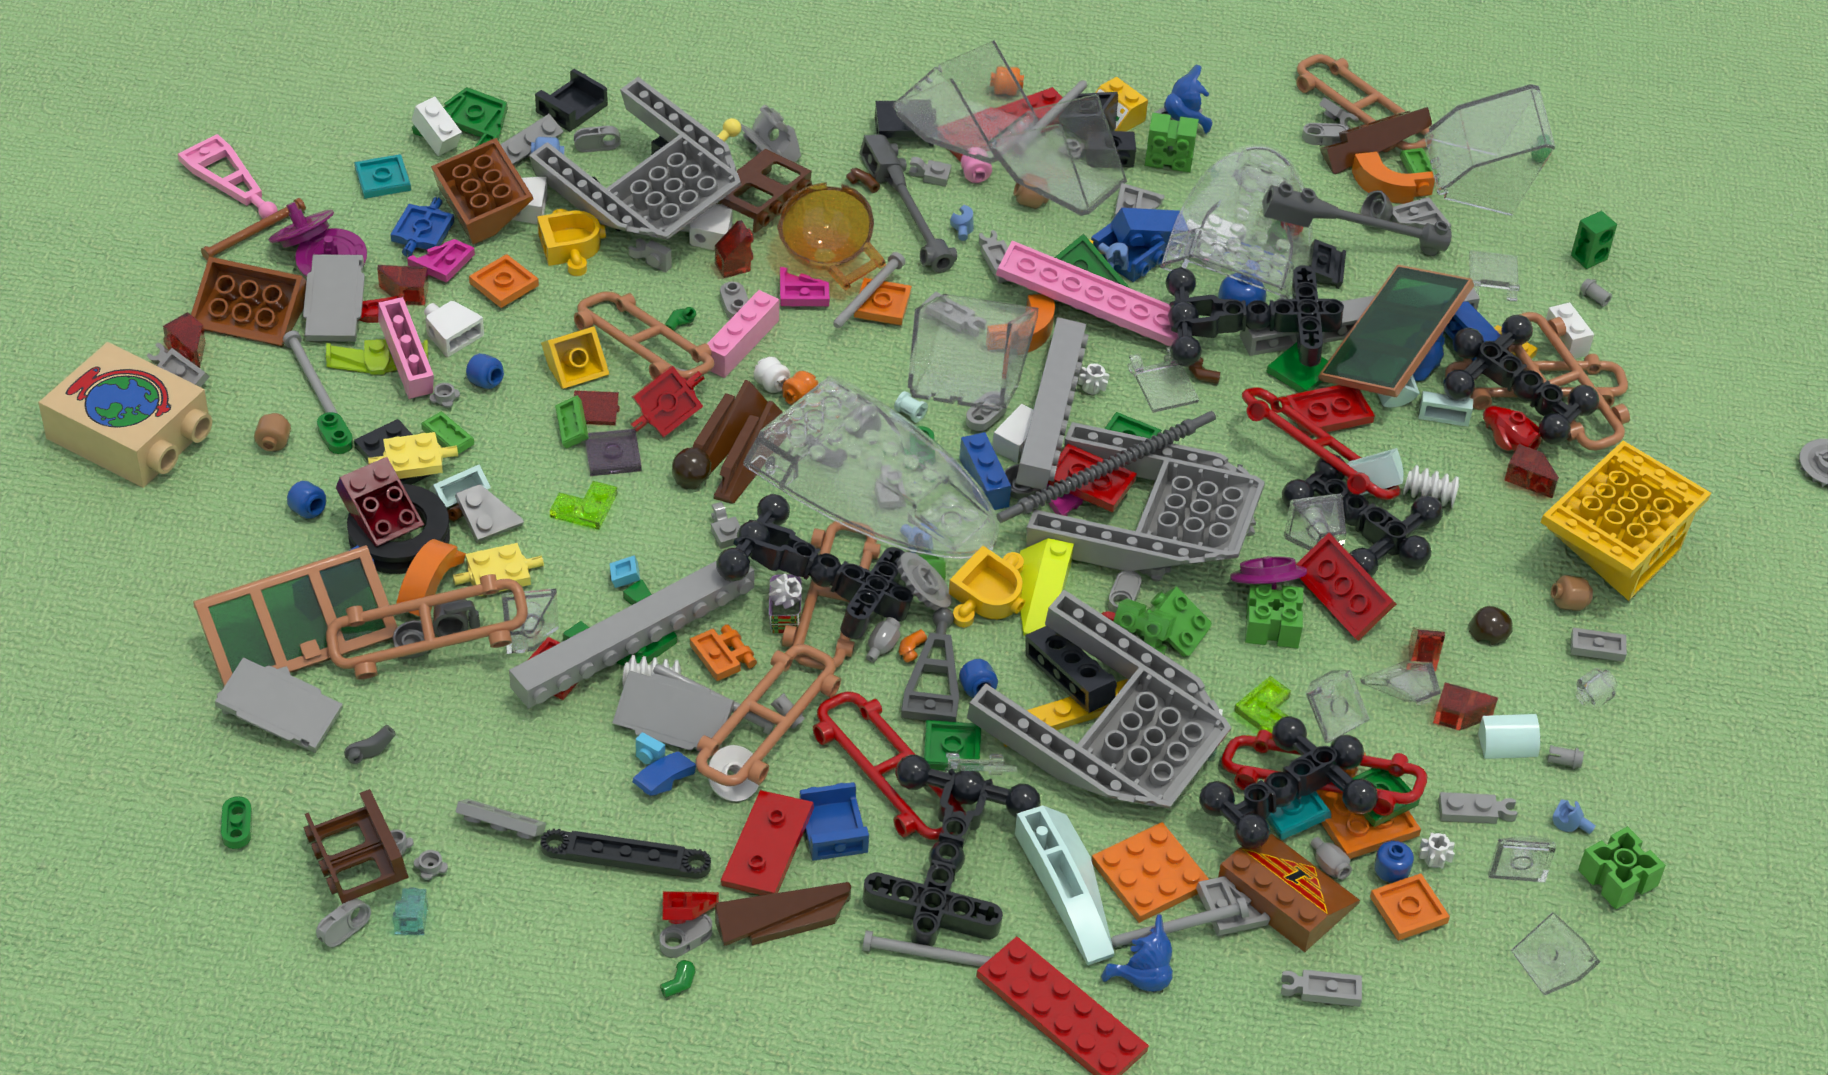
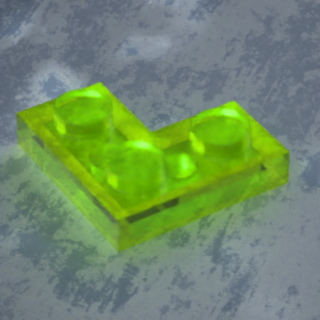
M592 481L584 498L559 492L550 509V517L600 530L618 494L617 487Z
M1269 676L1235 704L1234 712L1258 730H1267L1272 733L1274 724L1280 718L1288 716L1278 707L1290 698L1291 690Z

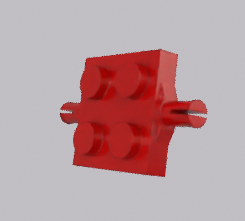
M670 366L631 396L640 408L642 416L630 425L638 432L649 423L657 430L661 437H665L703 407L696 397L693 388L705 380L704 376H701L702 374L697 371L687 380L680 376L674 366Z

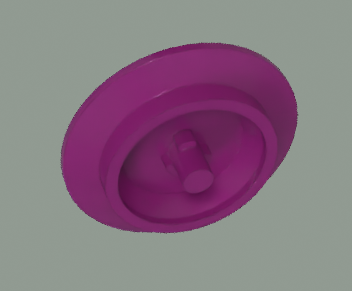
M291 202L286 206L293 223L274 233L268 240L270 243L281 242L284 248L307 241L329 228L330 225L327 220L334 215V211L331 209L324 210L305 217L302 210H298L295 202Z
M330 228L300 243L295 259L299 271L307 277V274L312 270L313 255H363L364 267L367 260V248L364 241L355 233L345 229Z
M1265 556L1241 562L1240 570L1231 573L1230 579L1234 582L1246 584H1271V589L1277 590V582L1303 577L1307 574V569L1297 566L1294 558Z

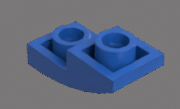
M678 751L648 765L633 777L632 783L650 796L658 795L659 793L672 790L674 780L694 775L696 764Z

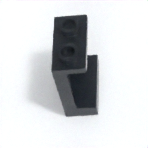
M572 69L570 71V81L551 95L543 90L535 94L536 112L543 117L550 114L560 127L571 132L608 106L607 87L586 74Z
M931 100L875 101L876 135H884L887 139L927 137L929 147H934V138H938V124H934L936 123V109H932Z

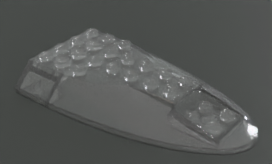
M1263 144L1244 145L1216 160L1201 176L1184 202L1170 234L1160 268L1172 271L1179 267L1186 268L1190 262L1277 294V300L1292 299L1293 271L1298 266H1308L1313 238L1312 222L1309 228L1266 218L1263 216L1262 200L1271 185L1279 187L1283 182L1290 184L1294 191L1302 192L1305 186L1293 163L1279 150Z
M828 376L761 429L743 461L746 468L822 515L869 537L912 552L943 558L964 559L971 558L982 545L992 551L997 542L999 524L995 511L983 489L967 470L920 428L846 379Z

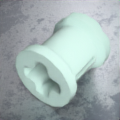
M906 391L898 396L894 404V410L907 414L915 423L924 417L928 408L926 402H919Z

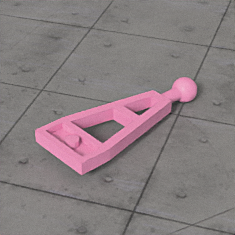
M218 134L178 153L179 162L192 174L246 206L253 203L258 208L259 216L262 219L278 211L277 206L273 202H265L261 199V189L233 148ZM227 157L236 172L221 178L204 167ZM244 181L250 191L244 192L235 185Z

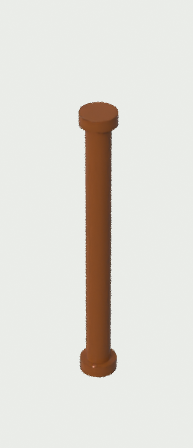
M301 198L293 200L298 210L301 209L302 212L306 210V206ZM285 207L211 247L205 246L201 248V253L208 261L209 257H214L218 253L289 217L290 212Z

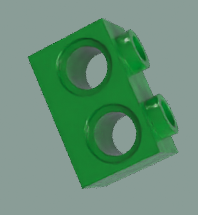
M1602 210L1581 219L1571 256L1585 269L1608 260L1617 223Z

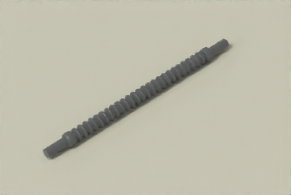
M1209 411L1193 420L1186 419L1181 424L1170 427L1169 430L1165 429L1163 433L1159 432L1157 436L1153 435L1151 439L1147 438L1145 442H1139V445L1134 444L1133 448L1128 447L1127 451L1122 450L1121 454L1116 453L1115 457L1110 456L1109 460L1104 459L1103 462H1097L1096 465H1091L1090 468L1086 467L1084 472L1080 470L1078 475L1072 474V478L1066 477V481L1061 479L1059 483L1055 482L1053 486L1049 485L1047 490L1045 488L1041 489V493L1036 491L1035 496L1030 494L1028 498L1024 497L1018 500V504L997 513L996 517L1000 523H1003L1021 513L1026 515L1032 512L1033 508L1038 509L1039 505L1044 506L1045 502L1050 503L1051 499L1057 500V497H1063L1064 493L1069 494L1070 490L1074 492L1076 487L1080 489L1082 484L1088 485V481L1092 483L1095 479L1099 480L1101 476L1105 477L1107 473L1111 474L1113 470L1117 471L1119 467H1125V464L1130 465L1131 461L1136 462L1137 458L1142 459L1144 455L1148 456L1149 453H1154L1155 450H1160L1161 447H1166L1168 444H1173L1174 441H1179L1180 438L1184 439L1185 436L1194 434L1196 429L1216 420V415L1213 411Z

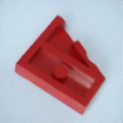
M663 891L662 920H668L672 924H683L686 920H694L715 907V904L719 902V892Z

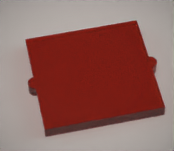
M574 391V396L578 395L582 400L586 424L616 425L617 412H620V406L618 405L619 392Z

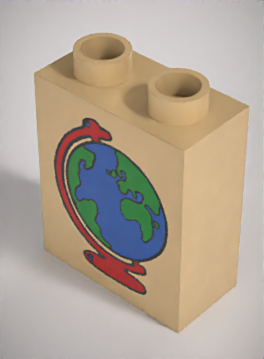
M106 342L38 402L46 439L142 488L159 473L166 474L171 471L178 460V456L191 443L203 441L212 427V417L208 413L205 389L109 342Z

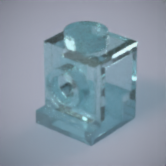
M414 887L402 889L401 900H396L395 912H393L395 934H425L428 911L426 889Z

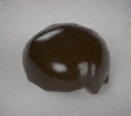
M685 448L674 457L672 474L676 483L684 489L699 488L700 483L709 478L711 461L707 453L700 448Z
M1485 606L1479 609L1469 622V632L1477 642L1485 639L1490 641L1491 645H1495L1508 639L1513 632V622L1509 614L1495 606Z

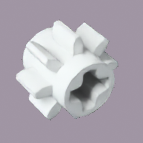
M1090 364L1087 368L1081 367L1077 384L1082 385L1084 392L1097 394L1100 390L1106 391L1110 375L1105 373V369L1101 365Z
M783 574L769 583L772 587L769 596L775 603V606L783 604L784 608L788 609L801 600L799 595L801 594L802 587L799 581L796 580V577L788 578L786 574Z
M1430 833L1429 840L1423 838L1421 840L1419 858L1424 859L1428 867H1440L1442 869L1445 861L1452 863L1455 854L1453 852L1455 843L1450 842L1445 834Z

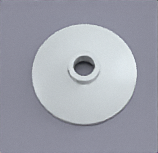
M726 746L719 749L712 756L709 766L726 775L728 770L736 774L753 753L741 746ZM708 778L715 793L728 801L737 802L751 797L759 787L758 784L748 780V778L736 786H724Z

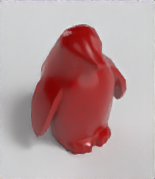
M1490 406L1484 410L1483 419L1486 428L1491 427L1494 439L1499 447L1507 451L1513 450L1519 453L1521 459H1527L1537 451L1542 441L1539 427L1522 412L1498 406Z

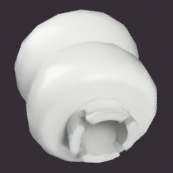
M767 357L758 361V365L756 364L754 370L755 381L762 385L769 393L782 391L784 381L790 378L789 369L782 365L775 357Z

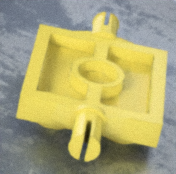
M435 432L383 439L385 449L383 456L368 457V464L388 457L399 479L443 473V458L458 456L457 445L441 448L437 443Z
M518 543L466 554L468 572L453 574L452 576L455 586L468 582L472 585L481 584L480 577L495 574L497 580L512 579L524 587L531 585L529 569L543 567L544 562L542 555L526 559L521 554Z

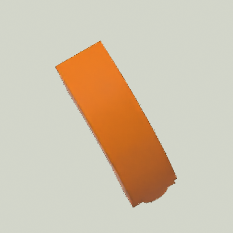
M1378 152L1355 154L1352 174L1356 182L1368 193L1377 190L1382 191L1387 195L1390 202L1399 204L1413 202L1414 197L1428 196L1433 193L1436 179L1433 171L1412 174L1392 171L1382 163Z
M1043 294L1028 295L1027 319L1016 324L988 327L986 341L988 351L1012 349L1014 356L1029 353L1042 346L1050 337L1053 329L1054 299Z
M436 539L427 542L410 564L403 579L396 604L435 595L444 574L450 568L463 564L466 553L458 551V547ZM419 610L409 612L411 614L420 616Z

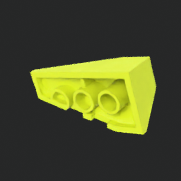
M1047 538L1020 550V555L1024 559L1023 570L1020 573L1022 577L1021 598L1025 600V605L1020 611L1023 636L1046 626L1045 621L1048 608L1065 589L1072 563L1073 543Z

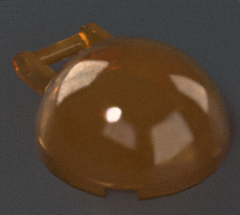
M827 182L809 185L793 194L780 210L781 217L779 224H777L779 237L788 254L796 261L811 269L827 270L841 288L846 291L851 288L850 284L877 267L881 269L886 266L881 254L870 243L874 228L871 206L861 193L847 185L841 184L842 188L827 186ZM865 252L871 259L869 262L846 276L840 271L839 268L853 263Z

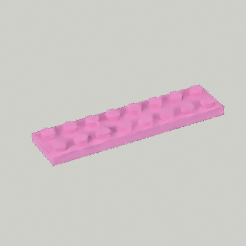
M1011 241L997 269L996 275L1007 281L1014 282L1029 290L1046 295L1051 299L1058 300L1076 309L1095 315L1098 318L1117 324L1120 327L1132 330L1166 346H1171L1173 341L1177 339V333L1171 331L1172 327L1168 321V312L1171 308L1169 304L1015 241Z

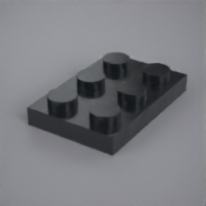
M396 419L354 439V446L368 461V457L383 456L385 451L383 439L413 434L399 419ZM431 475L402 478L400 481L402 484L412 485Z

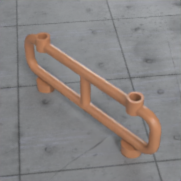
M1316 54L1298 63L1297 72L1300 76L1297 77L1296 84L1301 92L1307 93L1317 88L1349 113L1357 116L1364 124L1376 121L1361 110L1375 102L1380 103L1393 114L1405 112L1400 106L1348 70L1349 65L1344 58L1334 60L1328 55ZM1317 63H1323L1329 66L1332 74H1340L1369 96L1351 103L1307 71L1306 68ZM1428 127L1418 132L1424 135L1425 138L1415 143H1408L1402 140L1382 151L1388 152L1395 147L1401 150L1424 149L1433 143L1435 136Z
M600 292L581 300L577 305L578 312L574 314V322L579 330L595 325L651 363L649 365V373L652 379H655L672 366L640 344L659 334L690 353L695 362H703V364L686 371L675 368L683 378L688 380L697 371L704 375L714 367V359L711 357L712 351L708 344L694 345L637 307L635 298L631 293L620 296L615 292ZM604 301H611L616 304L620 312L627 311L650 328L628 336L588 308Z
M1536 312L1519 314L1527 317L1530 322L1538 324L1571 370L1569 373L1548 380L1550 384L1562 386L1578 380L1581 385L1593 387L1599 395L1598 409L1615 431L1613 435L1597 441L1590 440L1585 435L1582 424L1574 420L1570 424L1571 433L1567 440L1572 441L1576 439L1584 448L1594 451L1602 450L1621 442L1625 434L1623 424L1630 421L1629 411L1624 404L1610 408L1559 338L1566 334V326L1562 318L1556 317L1547 321ZM1512 345L1507 349L1509 352L1514 351L1522 364L1527 365L1526 370L1538 372L1543 378L1544 383L1547 381L1522 345Z
M1589 354L1584 358V361H1577L1583 371H1587L1589 374H1597L1600 371H1610L1615 374L1618 383L1617 387H1596L1610 407L1614 404V397L1621 396L1627 391L1628 381L1626 374L1617 363L1600 361L1596 354ZM1464 358L1463 361L1451 363L1445 370V377L1454 370H1465L1473 362L1472 359ZM1533 361L1539 371H1571L1564 361ZM1498 387L1475 388L1470 398L1473 399V407L1475 409L1484 410L1492 404L1491 397L1517 396L1514 394L1513 389L1509 392L1507 388ZM1560 387L1563 397H1568V394L1574 387Z
M838 520L831 523L826 532L825 530L814 528L811 544L816 549H821L820 554H830L836 533L845 530L863 534L867 538L859 566L869 570L872 559H879L881 544H877L875 531L866 524ZM811 580L800 617V624L798 628L790 625L785 626L782 646L791 648L792 646L805 643L818 596L847 601L849 603L850 601L840 597L836 592H831L832 587H820ZM842 633L838 638L833 657L836 668L842 665L845 656L852 657L855 644L854 641H850V638ZM799 655L794 658L800 665L819 670L825 669L822 663L808 656Z
M488 574L480 577L481 584L367 611H363L362 606L349 607L346 609L347 615L335 619L326 631L329 656L337 667L343 669L354 668L356 679H369L378 675L376 663L484 637H489L490 647L492 648L510 645L512 643L510 631L520 628L528 616L524 590L515 580H497L495 574ZM504 589L513 592L517 609L514 619L435 638L429 607L479 595H492ZM419 610L424 641L351 658L341 656L337 633L341 628L347 626L356 627L368 621Z
M806 644L792 646L785 653L777 650L770 662L773 667L712 738L704 735L699 740L697 750L700 752L696 757L698 771L705 777L724 786L739 785L747 778L760 785L765 780L769 771V765L762 760L816 695L821 691L822 694L831 698L837 693L841 685V678L834 675L836 666L831 656ZM796 656H808L825 666V669L785 716L757 703L782 672L788 671ZM749 711L777 725L736 774L726 775L707 764V760L710 757L712 758L719 750L723 741Z

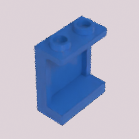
M1111 223L1091 237V240L1094 241L1093 245L1097 250L1101 243L1109 247L1114 243H1119ZM1160 241L1153 247L1127 246L1128 270H1122L1120 265H1115L1114 270L1130 281L1135 282L1141 276H1145L1153 267L1160 265L1166 257V243Z
M854 782L838 783L824 787H810L800 790L799 799L814 803L813 812L805 828L812 861L868 853L869 833L867 826L864 827L862 823Z

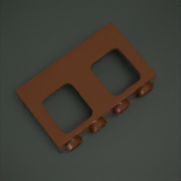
M764 149L737 170L741 185L716 204H723L754 219L753 232L757 233L775 217L780 216L790 205L795 204L800 197L810 191L812 187V171L768 149ZM778 164L800 176L788 185H783L766 175L771 172L772 165ZM751 187L772 196L771 199L759 207L738 197Z
M370 789L359 793L364 807L315 826L309 812L305 814L308 825L303 828L308 842H314L311 844L316 860H319L318 863L323 876H330L326 878L332 895L337 893L342 904L409 878L402 855ZM355 826L360 828L365 838L364 843L334 855H327L321 842L324 838ZM370 860L376 862L381 873L380 877L348 890L342 889L337 878L339 872Z

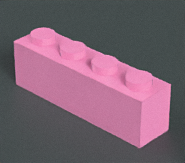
M758 290L707 343L712 351L711 357L714 359V367L711 372L726 378L778 323L780 299Z
M403 297L379 302L378 321L408 399L432 394L434 375Z

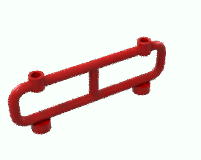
M1259 387L1248 388L1242 392V399L1248 405L1247 415L1252 421L1269 420L1348 477L1347 487L1353 494H1361L1367 491L1382 500H1391L1400 495L1401 491L1398 485L1387 488L1388 490L1382 489L1372 483L1365 473L1357 472L1324 447L1329 446L1348 461L1361 458L1290 407V400L1287 397H1276L1271 392ZM1277 413H1283L1317 439H1311Z
M848 691L839 693L822 702L817 709V718L820 722L813 725V734L816 740L821 745H825L835 739L901 813L893 819L894 826L899 835L907 837L916 831L924 838L938 840L942 827L932 829L926 826L882 776L895 769L903 757L916 754L881 717L882 706L877 699L867 701L860 694ZM846 702L856 704L862 717L865 720H870L900 754L873 766L830 718L828 711ZM929 785L941 799L944 789ZM951 795L949 805L953 806V812L961 811L966 815L962 803L956 801L953 795Z
M1260 730L1256 736L1241 735L1231 739L1222 754L1221 764L1226 771L1236 775L1234 779L1236 786L1241 790H1245L1248 785L1257 783L1259 779L1264 780L1271 773L1281 771L1232 762L1235 752L1239 747L1250 746L1259 753H1266L1268 750L1295 755L1301 754L1296 750L1286 751L1279 748L1273 741L1271 732ZM1402 753L1394 754L1391 760L1364 755L1362 762L1358 765L1387 770L1396 777L1404 774L1416 777L1412 791L1407 793L1377 789L1378 801L1373 811L1383 816L1390 815L1396 803L1410 804L1420 799L1428 779L1425 770L1419 765L1408 763L1407 756ZM1332 782L1319 789L1340 794L1343 793Z

